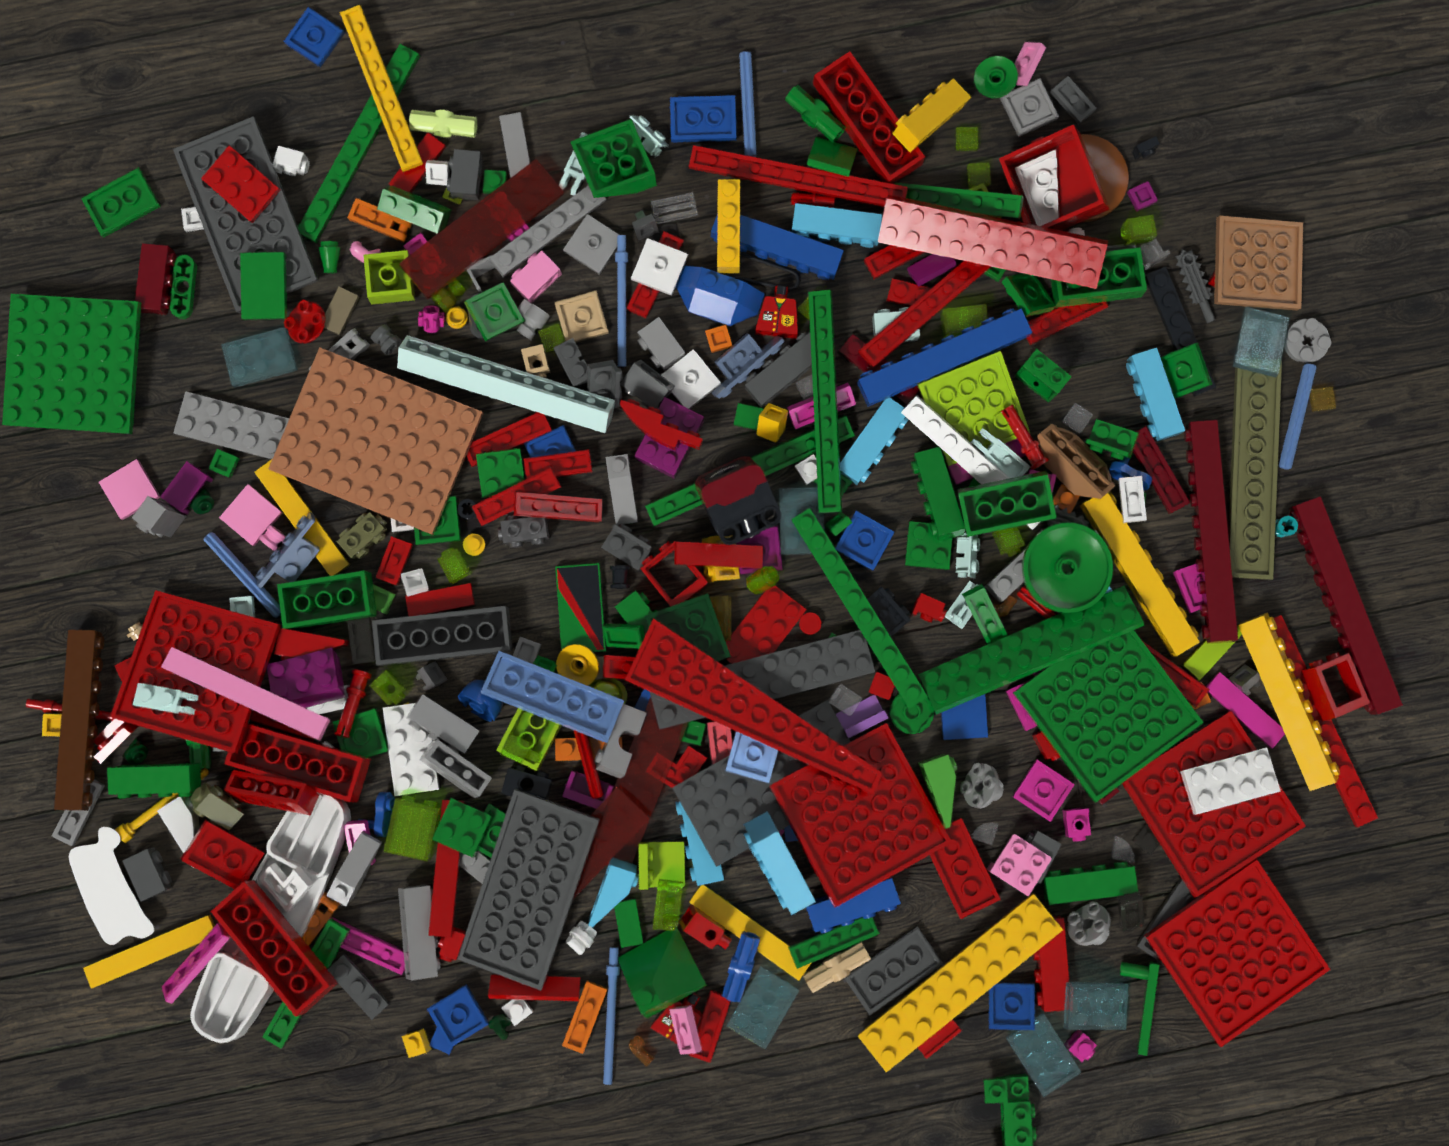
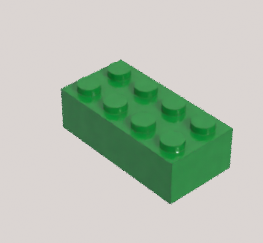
M1141 247L1106 251L1097 289L1051 279L1055 308L1142 297L1147 291Z
M1046 471L957 489L967 537L1057 518L1049 477Z
M368 571L277 584L283 629L292 630L377 616L372 575Z

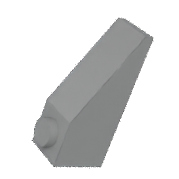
M628 454L606 457L616 525L621 523H637L638 519Z
M362 831L337 873L326 896L347 906L356 896L382 842Z

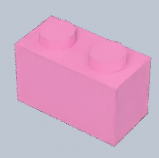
M543 251L538 254L534 253L528 259V264L523 269H517L511 276L510 282L512 286L530 303H533L562 275L560 268Z

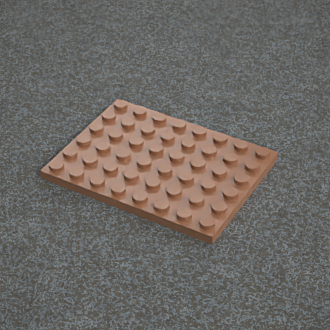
M319 347L268 469L434 535L483 412Z

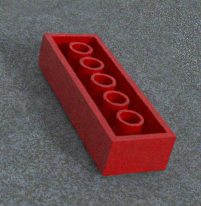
M850 51L814 75V87L838 121L846 127V132L882 182L894 184V182H898L923 165L925 156L919 147H916L910 153L892 134L898 127L896 122L899 119Z
M248 722L238 754L228 752L224 764L258 775L305 783L315 792L348 802H358L371 758Z
M255 880L244 881L211 911L295 1017L309 1011L338 984L336 979Z

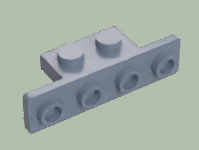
M746 333L714 361L727 379L711 392L713 396L718 399L728 396L732 392L733 386L744 382L749 377V372L754 368H760L765 363V358L770 354L777 353L782 348L781 344L785 342L783 338L775 336L763 348H760L753 338Z
M309 512L307 516H302L296 525V530L293 533L290 532L283 540L284 545L280 550H275L272 553L268 565L259 569L256 574V583L259 588L264 586L274 572L289 582H295L320 551L318 546L303 537L315 522L314 514Z

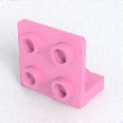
M1013 834L996 862H991L987 870L1029 896L1052 858L1016 834Z

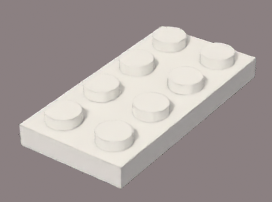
M415 703L383 708L394 796L440 789L438 773L419 760L433 740L427 737L429 734L422 728L420 731L414 729L408 724L410 720L406 719Z
M1267 748L1180 771L1194 815L1281 791Z

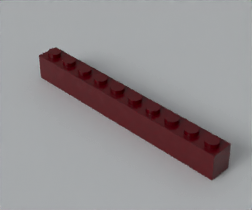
M1218 421L1190 422L1185 429L1184 440L1189 445V450H1186V461L1190 463L1191 472H1188V483L1193 488V493L1190 494V505L1195 510V515H1192L1193 529L1196 528L1197 537H1194V548L1198 550L1199 559H1196V570L1201 575V581H1198V592L1203 597V603H1200V614L1205 619V625H1202L1203 639H1206L1207 644L1235 642L1238 640Z
M1321 496L1290 507L1289 516L1295 518L1298 522L1297 530L1299 533H1297L1300 544L1304 545L1306 550L1305 557L1307 563L1314 570V581L1323 593V604L1330 611V622L1339 634V645L1342 649H1345L1346 654H1350L1370 704L1364 706L1365 710L1370 715H1378L1403 706Z

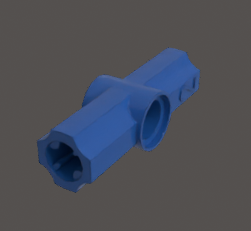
M742 931L736 953L733 954L727 972L729 975L722 997L729 1001H741L746 982L750 978L755 962L754 956L760 942V937L755 933L749 931Z

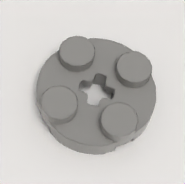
M1314 318L1299 320L1286 331L1284 348L1287 354L1297 362L1313 363L1321 359L1331 346V339L1327 329ZM1303 336L1311 338V346L1308 344L1303 345Z

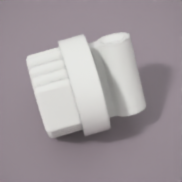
M580 921L569 932L571 936L566 939V943L577 954L581 955L586 947L590 948L593 944V939L597 932L585 922Z

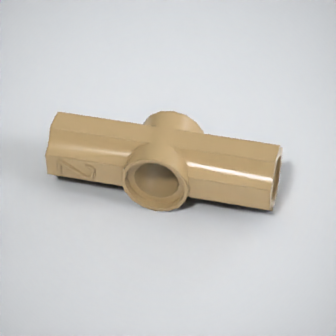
M859 942L842 953L838 952L823 961V964L807 972L803 977L812 993L831 982H837L847 977L853 969L868 962L871 958L862 942Z

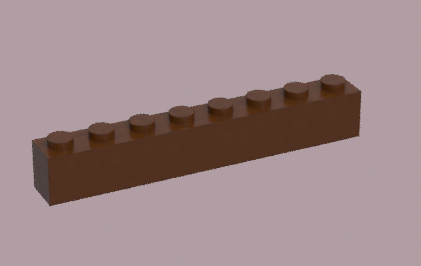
M68 630L54 810L89 811V806L92 805L93 796L90 793V786L94 781L92 761L95 760L94 757L96 756V749L93 746L94 739L98 734L95 720L99 714L97 694L101 691L99 672L102 671L103 667L100 654L104 648V637L101 632L95 630Z

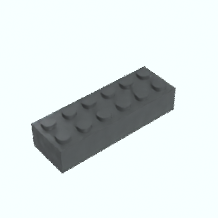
M507 606L372 621L376 665L378 666L498 653V651H513L509 607Z

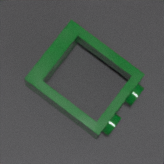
M1038 349L1033 352L1015 374L1016 378L1048 403L1072 377Z

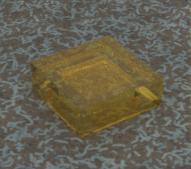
M1333 387L1311 389L1310 402L1312 412L1336 408Z

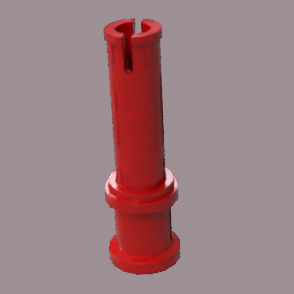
M1012 404L1000 411L1022 446L1021 453L1025 454L1031 463V470L1049 461V458L1045 457L1039 448L1040 443L1037 440H1033L1014 405Z
M352 670L353 678L350 686L346 688L348 697L335 732L337 736H341L342 730L345 728L343 738H349L360 699L365 697L366 692L364 691L367 681L372 677L371 674L365 671Z

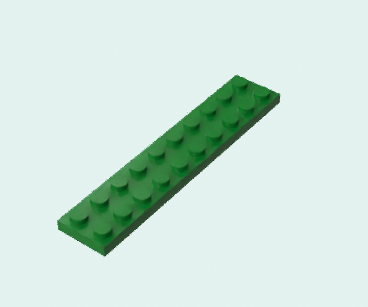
M1122 586L1104 594L1096 604L1085 610L1057 614L918 675L937 715L1144 626V622L1125 586Z

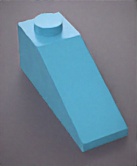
M611 857L590 913L588 926L593 927L629 894L631 887H636L639 879V874L636 873L637 865Z

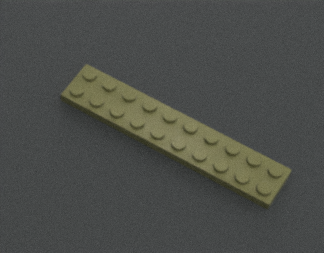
M1238 358L1235 361L1228 528L1232 578L1273 580L1282 361Z

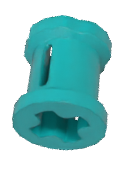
M1284 516L1275 522V535L1280 538L1293 535L1298 529V522L1291 516ZM1282 523H1286L1285 527L1288 530L1284 531V526L1282 525Z

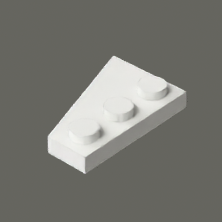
M1053 150L1015 167L1037 226H1042L1060 218L1057 150Z

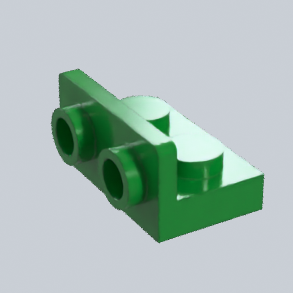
M1096 419L1090 437L1085 443L1090 445V450L1102 453L1103 450L1112 452L1111 457L1123 460L1124 457L1131 458L1139 433Z

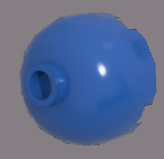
M474 680L462 689L458 695L459 701L465 707L469 704L473 709L471 712L481 719L489 722L495 721L503 708L504 702L482 694L481 690L485 681Z

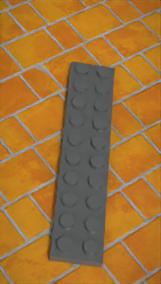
M860 630L725 665L726 668L772 699L875 672L867 641ZM650 692L659 730L705 718L698 713Z

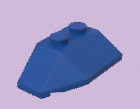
M684 266L676 284V288L688 312L727 326H732L758 315L765 296L763 292L744 281L703 267Z

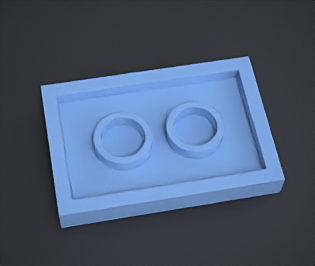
M736 731L725 771L769 783L778 750Z

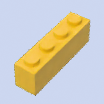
M954 78L947 84L945 82L941 83L936 88L934 95L929 93L922 100L923 104L921 106L919 103L916 104L909 111L910 115L908 117L904 114L896 122L898 127L892 134L910 153L959 112L970 100L971 96Z
M718 179V273H740V180Z

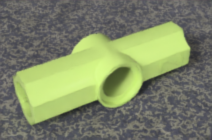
M412 110L410 113L409 128L413 131L431 132L439 137H452V135L475 137L477 134V117L454 115V113L446 110H436L435 112Z

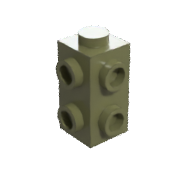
M371 512L362 514L357 518L355 526L351 529H345L339 535L340 539L336 542L352 559H362L369 553L370 550L368 548L374 543L377 545L385 539V533L388 532V529L385 527L387 522L379 514L376 516Z
M205 782L193 792L190 798L194 807L193 811L202 818L206 816L210 819L211 823L220 828L222 826L228 831L244 815L240 807L241 802L232 796H226L224 791L217 785L212 787Z

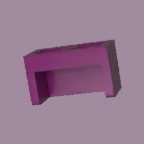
M186 461L160 497L180 512L188 514L190 510L187 509V506L206 481L212 482L213 478L194 464Z
M572 770L563 797L605 812L615 785L600 780L603 796L592 799L586 775Z

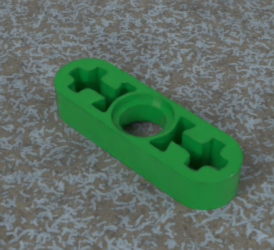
M181 255L174 262L170 311L179 319H187L193 312L197 264L188 255ZM187 261L190 267H186L185 271L181 265H184ZM184 281L188 282L189 289L184 293H180L178 285ZM182 303L186 307V310H182L180 314V312L177 310V307H181Z

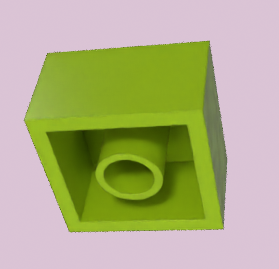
M408 250L363 255L367 298L371 305L415 300L412 262Z

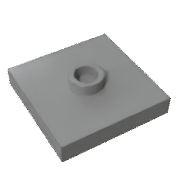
M1041 79L1028 83L1027 86L1017 88L1000 98L1018 137L1055 121L1059 117Z
M587 214L563 251L600 275L617 250V235L619 234Z

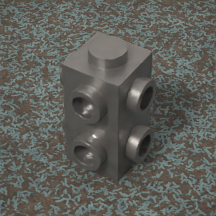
M508 516L506 521H500L501 527H498L499 540H503V543L509 545L510 548L522 547V543L531 542V545L544 544V540L549 539L547 518L527 517L519 519V516Z

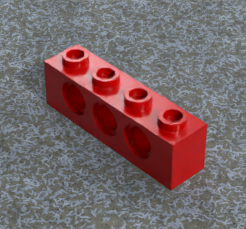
M237 770L232 771L224 789L240 802L310 816L319 797V794L305 783Z

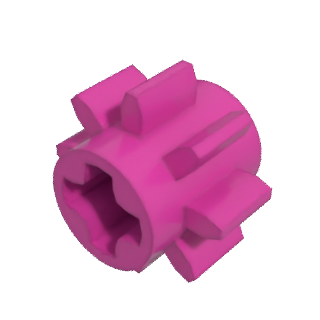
M425 306L423 311H419L418 326H423L424 331L435 333L440 330V327H444L445 313L440 312L437 306Z

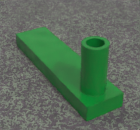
M1149 961L1148 966L1121 962V976L1146 980L1137 1053L1147 1056L1159 963Z

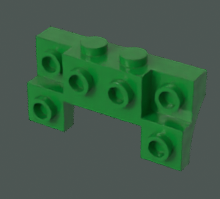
M1012 1074L997 1078H983L984 1102L1000 1103L1003 1146H1033V1141H1036L1035 1127H1032L1031 1118H1035V1107L1029 1100L1028 1076L1026 1074Z

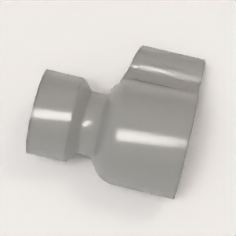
M523 299L518 310L524 317L525 323L521 324L517 331L529 340H532L535 330L543 328L550 315L526 299Z

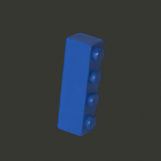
M891 876L835 908L828 895L816 898V902L806 908L814 931L826 933L833 930V926L839 924L847 926L854 923V919L860 917L868 919L875 916V912L881 910L885 912L892 911L901 903Z

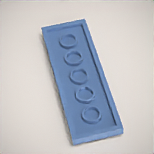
M498 651L481 690V693L605 743L610 738L624 703L622 699L501 651Z

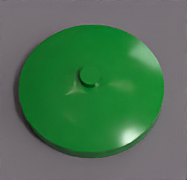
M1059 523L1040 531L1028 544L1022 560V576L1031 596L1042 606L1062 613L1079 612L1096 604L1108 590L1113 574L1112 556L1105 541L1092 529L1076 523Z

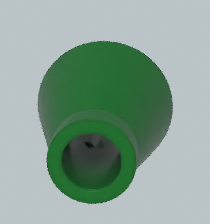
M322 241L321 247H319L324 273H337L341 247H338V242Z

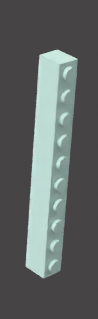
M408 335L399 346L397 368L603 433H606L612 421L615 400Z

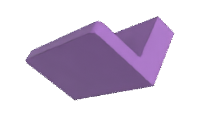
M875 695L836 714L847 738L888 719L885 710L882 709Z

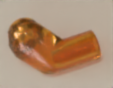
M1009 595L1002 604H993L999 618L1006 617L1017 599Z
M635 1036L633 1040L629 1041L628 1046L635 1057L647 1067L654 1058L642 1047L644 1040L640 1036Z

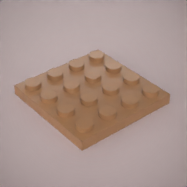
M1230 216L1217 217L1214 304L1300 310L1302 303L1303 223Z

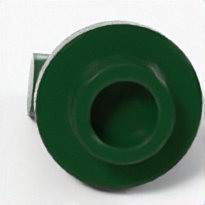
M203 489L193 498L189 506L195 513L205 514L213 508L214 500L210 496L211 494L206 489Z
M135 738L122 757L130 764H139L147 757L148 749L140 739Z
M502 1014L493 1016L492 1020L488 1022L489 1028L493 1029L501 1040H506L508 1038L506 1027L511 1024L510 1018Z

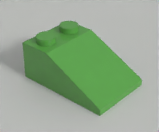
M940 754L918 762L936 814L943 827L949 828L951 826L956 781L954 771L957 770V766L953 757H949L948 754Z

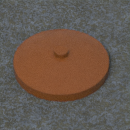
M1084 134L1081 135L1110 208V210L1082 221L1090 222L1107 216L1120 204L1128 187L1129 176L1126 162L1113 144L1101 137Z

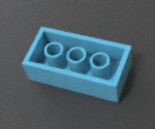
M768 811L745 823L744 826L747 832L744 836L783 909L788 907L792 915L815 903V899Z

